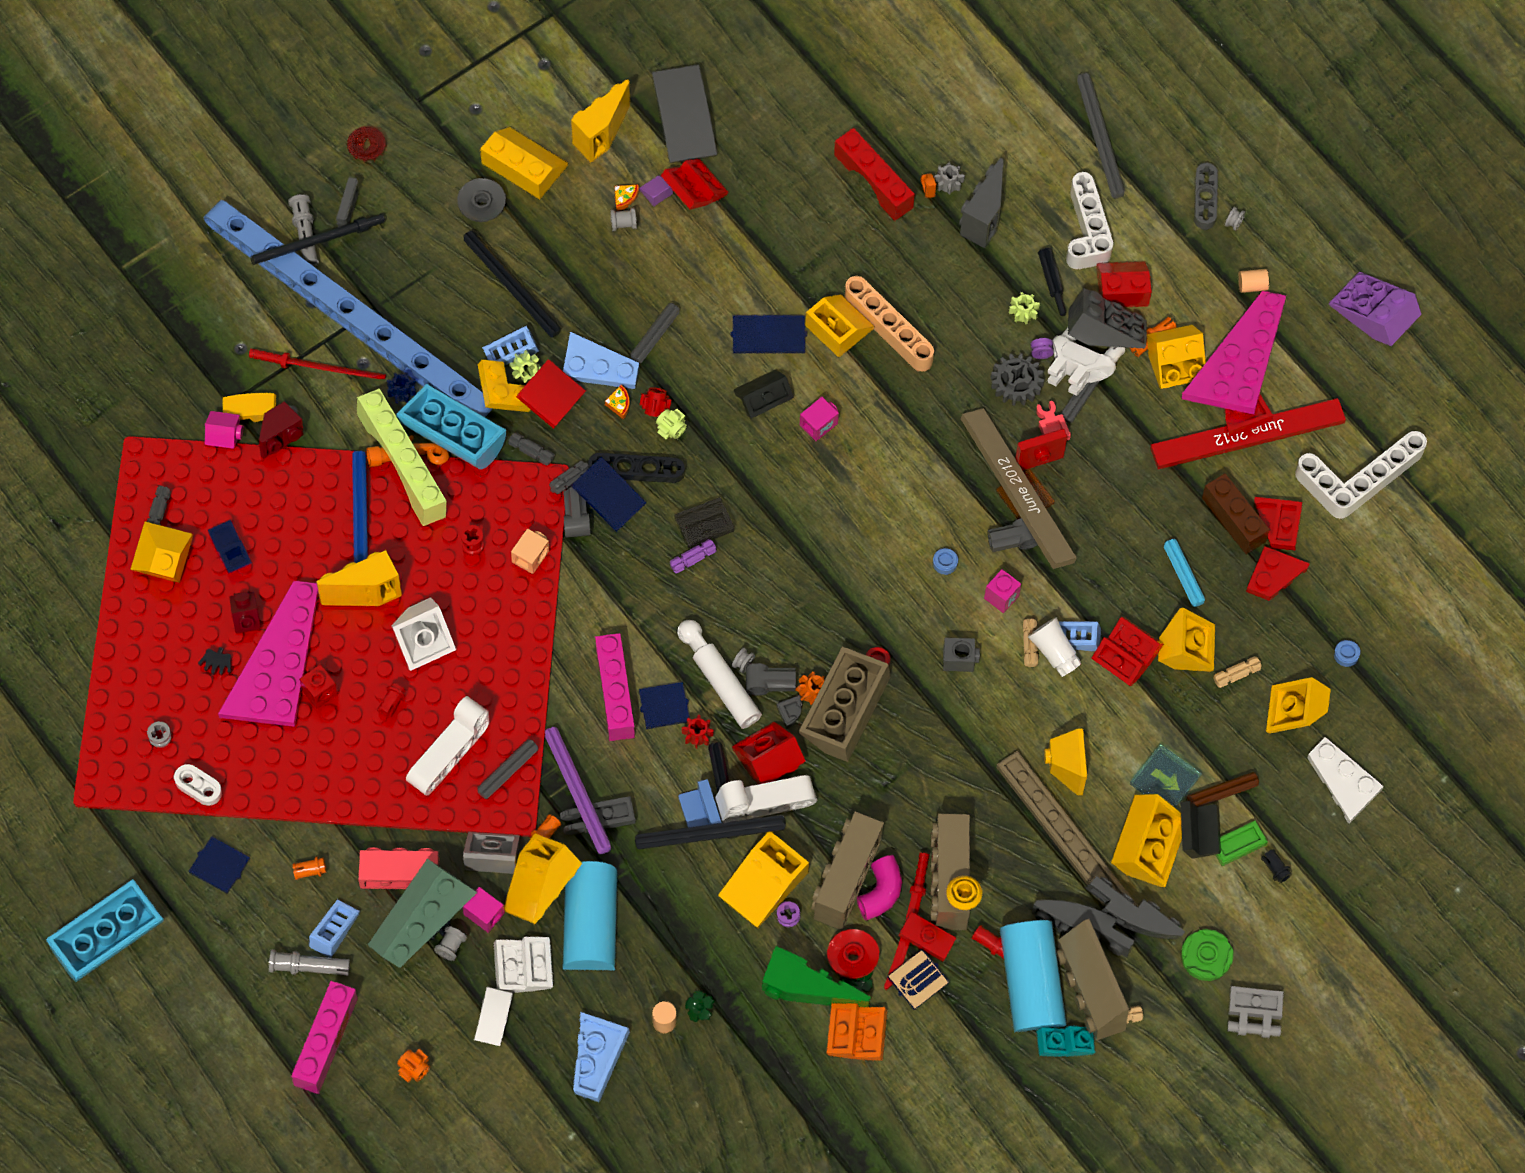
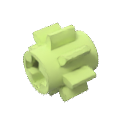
M1021 292L1018 298L1012 297V306L1009 307V314H1014L1015 322L1020 321L1028 324L1031 318L1037 319V310H1039L1040 303H1034L1033 294L1029 296Z
M527 350L524 351V354L518 355L515 353L514 362L509 363L510 367L514 369L512 375L515 379L521 376L524 383L527 382V379H531L541 368L537 364L539 358L536 354L530 357Z
M666 409L656 421V424L659 425L657 433L666 440L668 437L679 438L687 427L684 423L686 421L684 419L685 415L678 409L675 411Z

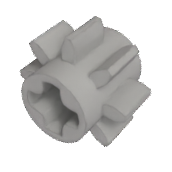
M950 163L943 168L939 166L938 174L934 175L935 183H939L938 191L943 190L948 195L955 190L960 191V183L964 182V175L959 174L960 166L955 167Z

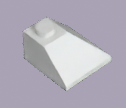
M431 597L408 607L392 625L410 671L456 650L440 607Z

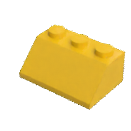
M511 127L495 131L480 149L483 165L538 199L542 198L568 166L567 162Z
M1158 794L1135 795L1111 863L1127 876L1159 887H1165L1182 840L1181 812Z

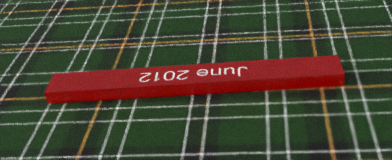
M1337 398L1273 414L1272 422L1228 437L1227 428L1224 426L1151 444L1150 449L1159 470L1344 424L1346 418Z

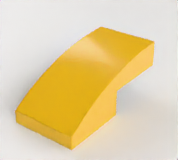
M249 393L223 397V413L240 415V420L250 418L253 422L263 421L264 413L276 407V395L274 393Z

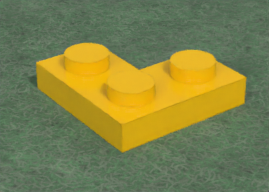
M481 360L478 363L485 408L529 412L531 410L516 397L525 385L507 383L504 362Z

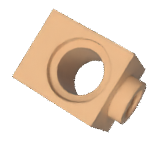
M527 529L511 551L512 563L534 574L549 552L547 537L538 531L533 532Z

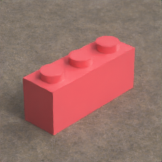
M375 847L360 850V889H406L427 858L439 866L438 851L430 848H421L418 851H408L405 848L382 851L380 848Z

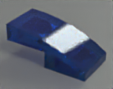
M231 520L208 529V534L228 574L252 564Z

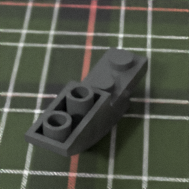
M1095 876L1085 887V889L1105 903L1100 911L1116 918L1117 924L1129 930L1161 939H1178L1185 933L1180 928L1181 924L1172 917L1167 918L1159 912L1161 909L1155 903L1142 900L1135 906L1131 897L1125 893H1118L1112 888L1113 884L1104 877L1099 878Z
M1036 900L1033 906L1032 914L1035 915V918L1037 920L1052 921V926L1056 927L1063 936L1084 920L1090 919L1099 942L1108 946L1107 948L1110 952L1127 958L1133 948L1134 940L1114 929L1117 919L1102 911L1082 904L1059 900Z

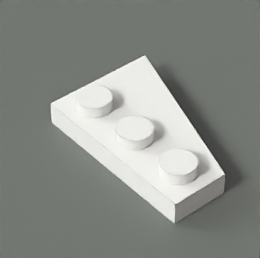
M1326 737L1308 754V760L1321 781L1330 790L1336 805H1339L1348 824L1383 789V785Z

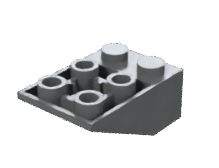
M1002 158L995 165H990L984 182L977 184L973 192V198L966 200L961 208L963 215L959 222L961 225L960 235L983 248H986L998 229L1003 174Z
M1082 289L1069 308L1068 335L1089 346L1146 347L1147 320L1138 313H1132L1124 309L1117 302L1108 301L1096 291Z

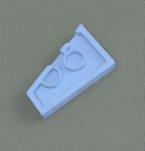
M570 332L563 369L564 373L578 382L615 387L622 385L624 388L636 389L639 371L638 362Z
M580 1012L581 1024L580 1034H578L579 1046L573 1090L577 1095L600 1102L630 1031L627 1027Z

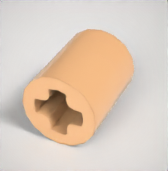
M1267 269L1239 271L1238 282L1241 293L1268 291L1269 277Z
M660 1002L653 1009V1026L660 1033L671 1032L676 1026V1009L669 1002Z

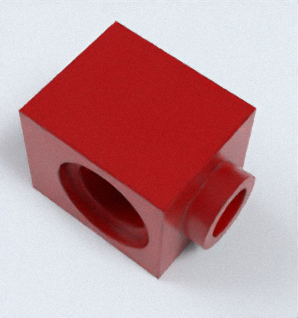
M318 665L300 678L303 693L316 709L338 695L335 682L321 665Z

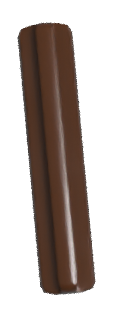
M1251 772L1189 794L1186 801H1191L1196 807H1201L1257 787L1259 779L1255 772Z

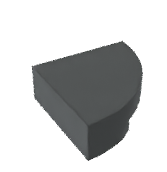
M800 695L777 703L778 712L786 729L793 726L801 715L802 701L800 700Z

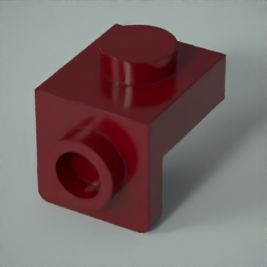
M243 592L229 596L235 632L243 633L259 630L261 626L255 593Z

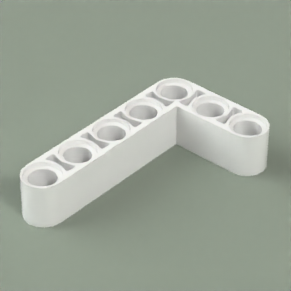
M1412 431L1346 483H1343L1316 455L1311 453L1304 454L1299 458L1295 475L1297 480L1331 515L1339 519L1346 518L1420 460L1427 440L1421 432ZM1414 444L1418 446V449H1414L1409 445ZM1391 459H1398L1400 463L1393 462ZM1303 467H1310L1313 471H1307ZM1373 473H1380L1383 477H1377ZM1320 484H1327L1330 488H1323ZM1355 487H1362L1365 491H1358ZM1337 501H1343V502H1345L1347 505H1346V506L1339 505V504L1337 503Z

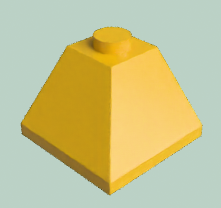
M144 522L131 570L179 583L193 534Z
M1180 608L1159 637V641L1164 645L1158 653V661L1177 670L1214 671L1215 624L1185 608Z
M1313 677L1272 685L1266 732L1270 734L1310 726L1328 712L1331 689Z
M1082 728L1050 739L1048 749H1044L1045 764H1049L1050 773L1076 795H1083L1087 779Z

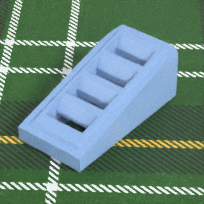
M527 326L482 347L488 360L504 362V365L514 362L515 353L518 355L524 354V351L527 350L531 356L540 352ZM525 339L528 345L523 346L521 340ZM513 343L517 344L518 350H514ZM507 346L510 354L505 355L502 347ZM494 350H498L500 359H496L493 353Z
M1058 621L1065 635H1067V630L1071 631L1070 640L1068 641L1074 650H1097L1100 645L1101 628L1098 622ZM1077 631L1081 632V640H1077ZM1088 633H1092L1091 640H1087Z
M337 899L309 936L310 948L331 958L357 919L360 911ZM339 912L347 916L348 918L344 919L336 915V913ZM331 921L336 922L337 924L341 925V927H338L337 925L331 923ZM328 930L334 933L335 935L333 936L325 931Z

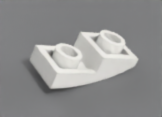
M490 987L486 988L474 1040L500 1046L512 998L511 992Z

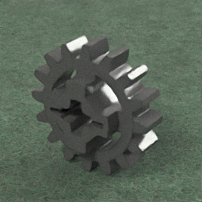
M1021 353L1018 358H1014L1013 354H1009V360L1003 357L1000 358V365H994V372H991L990 379L992 380L991 389H996L995 396L1003 395L1004 403L1008 399L1012 400V406H1015L1017 401L1025 405L1026 399L1033 402L1035 395L1041 394V387L1044 384V379H1042L1044 372L1043 370H1038L1039 363L1032 364V357L1030 356L1024 360Z

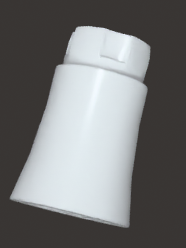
M1057 617L1049 620L1027 636L1043 653L1052 667H1056L1061 677L1072 672L1082 664L1076 656V651L1064 634Z

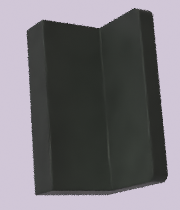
M773 370L733 390L734 394L742 400L747 416L751 419L794 398L787 377L777 370Z
M1191 801L1180 802L1182 851L1192 859L1220 854L1219 807L1216 804L1196 807Z

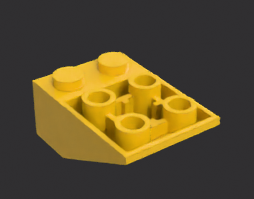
M628 80L614 85L609 93L603 97L596 98L591 106L584 111H578L571 119L572 144L590 163L610 149L630 107Z
M386 550L381 553H372L365 560L358 563H350L343 570L334 574L327 573L320 580L316 581L322 605L380 606L402 596L399 575Z
M768 832L751 850L718 897L758 929L808 874L809 862L775 834Z
M534 834L519 853L504 905V911L536 924L543 917L554 899L559 896L568 881L574 877L582 863L566 845Z

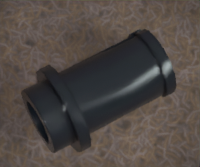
M1274 849L1269 850L1265 853V856L1261 857V860L1274 875V881L1283 883L1291 877L1290 866H1286Z

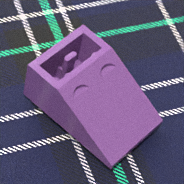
M1358 272L1329 303L1333 309L1371 338L1389 346H1392L1421 315L1414 293L1362 272Z

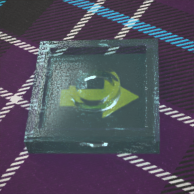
M1160 744L1130 781V785L1144 795L1158 794L1176 808L1200 779L1202 773Z

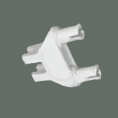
M1067 327L1062 335L1056 336L1052 340L1055 361L1048 369V374L1051 375L1048 378V383L1057 386L1067 374L1071 376L1069 383L1072 384L1068 388V392L1077 396L1086 383L1101 381L1113 374L1116 370L1115 363L1125 353V347H1109L1104 354L1096 353L1074 343L1077 339L1068 335Z

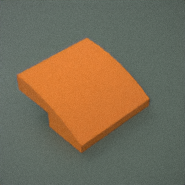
M832 1003L827 1055L849 1059L883 1061L887 1020L886 1008Z

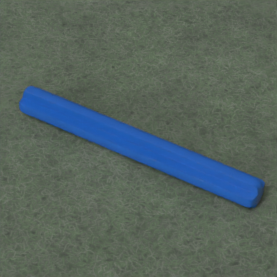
M354 451L352 453L355 563L363 561L368 557L366 453L364 451Z

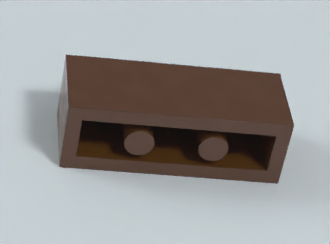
M1226 473L1205 485L1202 499L1245 554L1266 543L1270 529Z

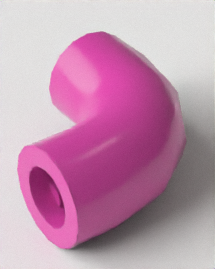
M893 855L882 857L871 864L877 881L876 887L868 893L857 896L858 908L866 921L890 910L900 897L902 878L899 866Z

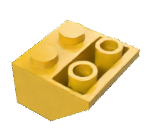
M841 294L824 297L806 312L805 326L838 358L874 329V325Z
M1188 325L1147 334L1149 359L1159 388L1164 389L1191 383L1206 363L1203 333L1194 325Z

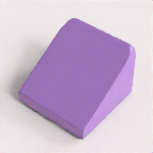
M660 176L655 177L639 188L653 207L673 194L671 187Z

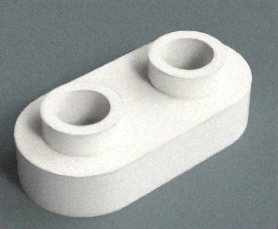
M189 764L182 765L176 770L174 780L176 786L182 792L207 806L214 805L220 800L222 790L217 780ZM188 777L193 779L190 783L184 782ZM207 791H213L211 796L204 795Z

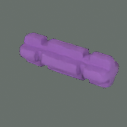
M708 539L701 543L702 546L697 545L681 554L682 557L677 556L670 561L672 570L675 573H679L685 570V566L690 567L704 559L705 555L710 556L715 553V544L711 539Z

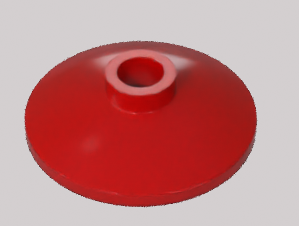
M844 930L830 941L827 949L828 962L831 968L842 977L849 979L862 978L870 974L877 966L879 947L875 939L862 930ZM854 954L858 959L852 961L848 957Z

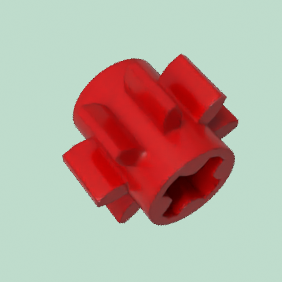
M652 387L648 389L647 394L642 393L640 405L642 409H645L644 413L649 416L659 417L666 409L670 410L672 399H669V396L666 395L667 391Z
M700 715L692 720L687 718L688 727H682V734L687 735L685 743L691 742L695 745V749L702 744L708 746V737L714 736V730L708 729L710 727V720L704 721ZM696 730H701L700 734H695Z

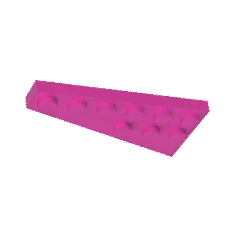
M1262 291L1184 390L1182 393L1183 400L1255 414L1286 302V295Z
M293 581L219 711V718L295 727L302 690L300 678L305 673L319 594L317 583Z

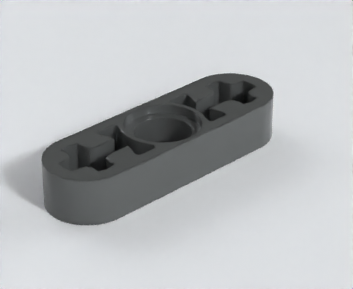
M1210 163L1200 164L1195 174L1194 223L1198 228L1204 230L1212 228L1217 217L1218 171ZM1204 172H1208V184H1204ZM1201 192H1209L1213 198L1205 201L1200 198L1199 194ZM1204 208H1205V209L1208 208V210H1207L1208 220H1203L1204 218H1203L1202 215H1203Z

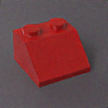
M1145 261L1097 263L1099 294L1110 302H1117L1122 307L1149 306L1152 292L1150 272Z
M776 722L769 724L732 746L742 765L758 784L777 781V778L797 770L799 765L806 762L795 736Z

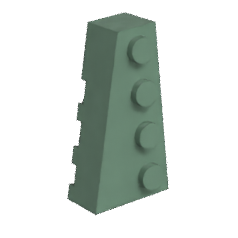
M427 858L370 940L368 946L400 968L477 892Z

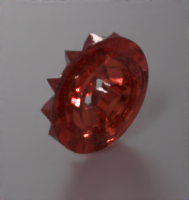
M360 127L349 135L347 147L355 160L361 159L365 163L371 159L375 161L376 157L382 155L386 143L384 135L378 129ZM368 138L372 146H369L367 151H365L363 145Z

